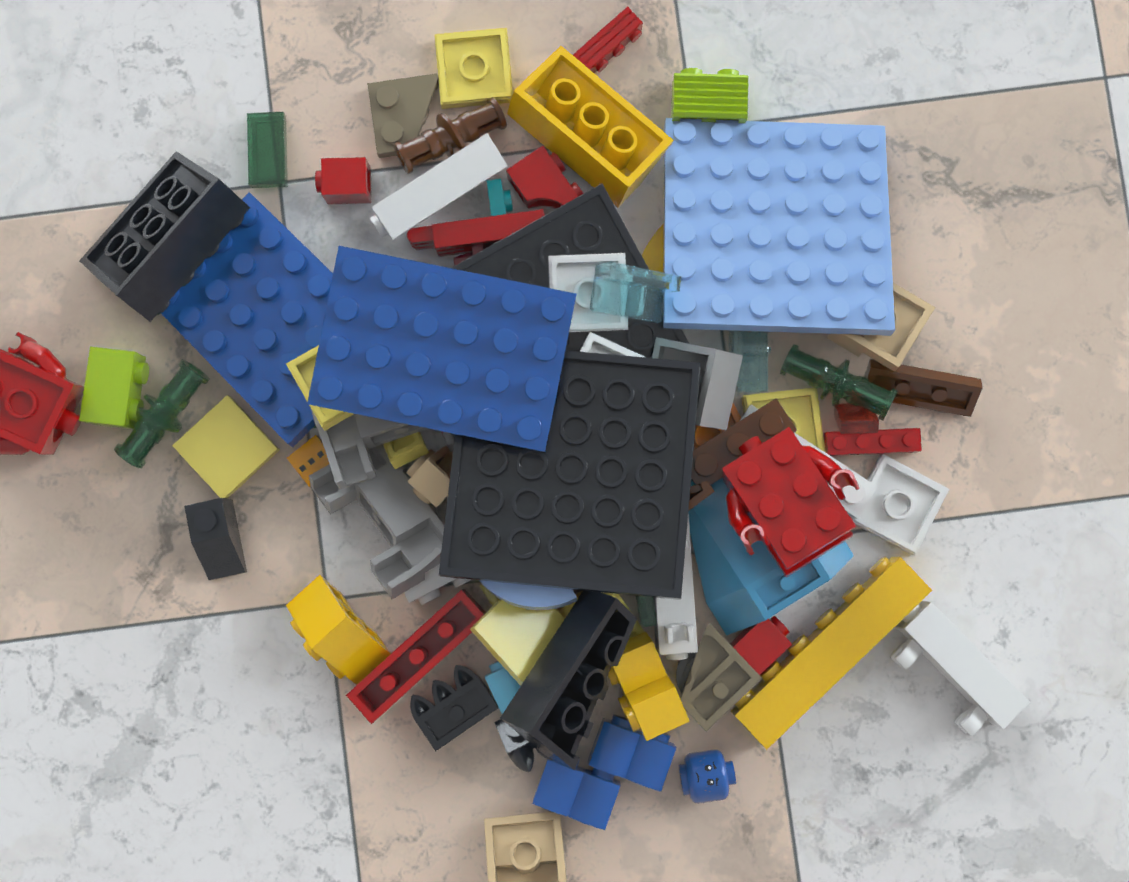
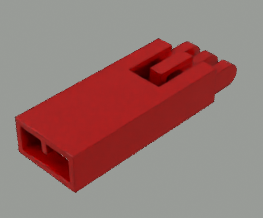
M544 209L411 228L407 232V238L415 250L435 248L439 257L473 252V245L483 244V248L486 249L545 216Z

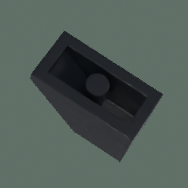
M218 498L184 506L191 544L208 580L246 573L247 569L233 499Z

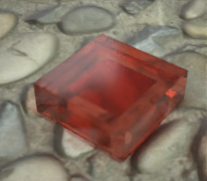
M872 403L834 404V418L840 433H878L879 419Z

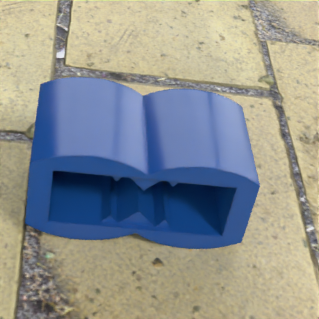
M613 715L612 720L602 719L588 758V765L639 785L662 791L677 747L674 743L669 742L671 735L667 733L646 741L641 731L636 730L633 732L628 719Z
M547 759L532 804L551 812L568 816L589 826L605 830L621 785L620 781L614 779L615 775L594 767L593 770H589L577 764L574 771L555 760Z

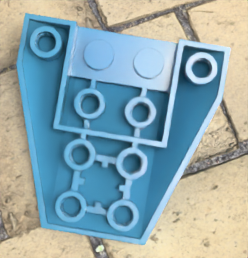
M723 478L711 485L715 491L713 494L688 512L690 538L705 601L726 636L769 619L831 580L854 556L847 543L843 542L795 573L785 577L762 541H756L751 545L755 554L749 555L741 538L729 524L726 496L729 489L723 482Z

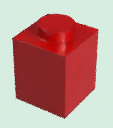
M366 157L321 158V170H316L315 172L316 191L321 193L327 204L371 203V167Z
M773 616L770 620L767 619L745 628L729 643L759 675L792 645L785 637L790 631L776 616Z

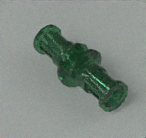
M792 345L780 370L781 375L786 376L788 373L807 382L809 386L823 389L820 400H824L830 393L833 394V407H837L841 399H844L855 407L858 405L879 415L878 419L884 421L898 390L893 388L892 391H889L869 382V379L849 373L850 361L847 359L836 367L823 358L818 359L798 350L799 345Z
M183 359L178 364L180 369L169 384H165L159 392L158 398L148 394L144 396V399L151 407L149 409L138 408V412L143 417L136 422L133 431L124 443H118L114 448L117 455L124 461L142 469L146 464L145 457L155 444H159L165 436L166 430L174 433L181 431L182 424L177 418L178 414L188 406L191 397L202 383L207 384L210 380L201 369Z

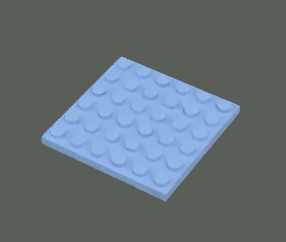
M672 118L665 119L664 132L674 141L664 153L663 328L891 336L894 333L895 317L885 126L766 121L738 123L737 120L701 122V119H680V121H672Z

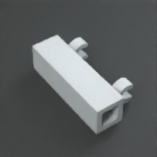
M486 133L372 206L375 215L370 220L381 237L389 234L390 238L394 240L496 175L508 165L488 133Z
M689 514L681 600L652 597L655 647L659 655H665L667 660L687 659L688 653L698 652Z
M921 601L896 626L908 640L900 645L889 657L900 668L903 667L904 669L911 666L921 653L972 704L969 709L964 711L954 721L965 734L968 733L970 736H973L986 720L991 725L1004 730L1030 703L932 602Z

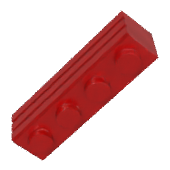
M627 6L577 50L573 56L593 73L596 71L601 72L608 65V60L613 56L618 57L625 50V45L630 41L632 43L635 42L642 35L643 22Z
M920 428L832 431L823 433L825 451L830 456L917 453L922 451Z

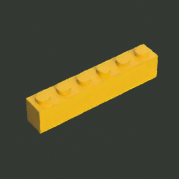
M885 556L877 561L869 570L872 576L862 585L857 582L851 586L842 596L845 602L835 611L831 608L825 611L814 623L818 628L808 637L804 634L798 637L787 649L790 654L780 664L774 661L760 675L763 680L753 690H749L730 711L766 750L933 591L901 557H891L888 559Z

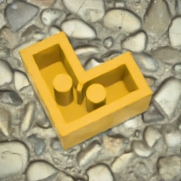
M321 575L317 576L286 604L293 617V620L290 622L291 626L302 638L306 639L303 643L305 650L316 661H319L321 658L326 660L327 667L339 679L346 676L357 685L391 654L377 632L354 613L343 594Z
M647 632L630 638L618 666H611L608 678L612 686L619 683L624 696L617 699L633 732L640 729L644 738L648 741L690 721L678 692L667 676L655 645Z

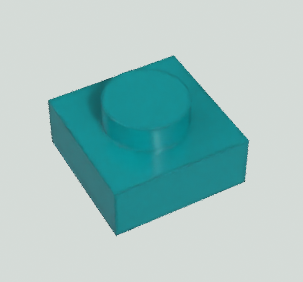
M501 178L486 180L491 216L513 212L510 189L503 190Z

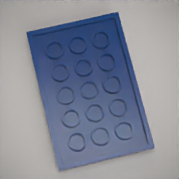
M249 192L242 199L250 207L244 214L242 223L234 230H230L220 242L216 253L202 262L195 270L193 279L175 293L170 299L167 309L161 314L288 445L294 447L316 424L311 407L307 404V400L286 363L319 345L333 273Z
M338 246L307 404L545 452L577 294Z

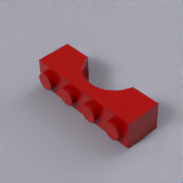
M543 145L506 169L508 181L528 209L535 207L557 209L584 194L576 182L569 184L562 174L566 169L561 159L555 152L549 155Z

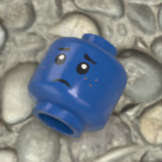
M719 750L689 753L685 756L684 764H679L683 796L689 795L694 803L725 800L729 795V785L736 784L733 761L725 762L724 756Z

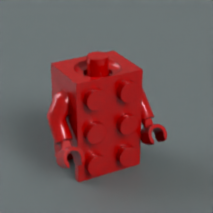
M17 332L15 336L20 337V346L17 349L9 347L8 352L0 349V455H24L29 450L41 455H54L64 433L73 436L81 424V421H79L80 415L75 413V410L83 396L84 386L66 379V368L49 349L38 344L35 339Z
M790 427L763 443L758 436L750 438L738 448L742 456L722 468L723 482L729 489L726 496L729 524L741 538L749 555L755 554L751 545L756 541H762L785 577L795 573L853 536L851 530L856 528V525L839 500L845 499L843 487L853 486L856 490H859L855 475L850 470L842 469L831 458L815 448L802 446Z

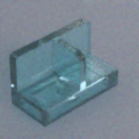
M614 262L596 264L590 310L659 323L662 320L664 308V292H680L682 276Z
M729 330V352L743 355L735 392H767L768 356L771 354V347H768V332Z

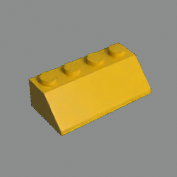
M562 46L554 51L513 91L507 111L508 116L552 153L555 152L566 165L592 187L595 188L603 184L610 199L617 208L641 185L674 141Z

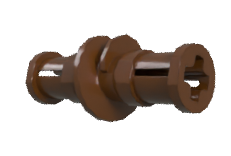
M492 97L487 100L486 105L471 112L466 111L452 121L445 114H438L436 116L437 128L428 129L422 132L420 136L403 144L398 141L393 146L403 169L407 174L413 172V168L431 159L440 158L444 153L449 158L454 154V148L457 147L460 151L466 147L465 143L473 142L496 128L500 130L505 129L507 122L499 103Z

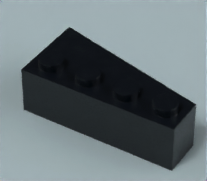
M583 590L500 719L545 756L575 771L580 759L579 756L575 755L582 737L587 739L594 725V723L589 721L598 699L604 700L609 688L607 686V676L611 666H618L637 618L617 598L601 592Z

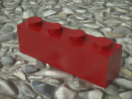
M466 589L460 590L347 693V698L373 724L472 633L470 628L486 613L485 610Z

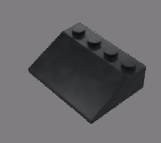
M176 151L79 262L116 296L151 322L156 315H160L167 309L170 299L175 293L193 279L195 270L202 262L216 253L220 242L230 230H234L242 223L244 214L250 207L218 177Z

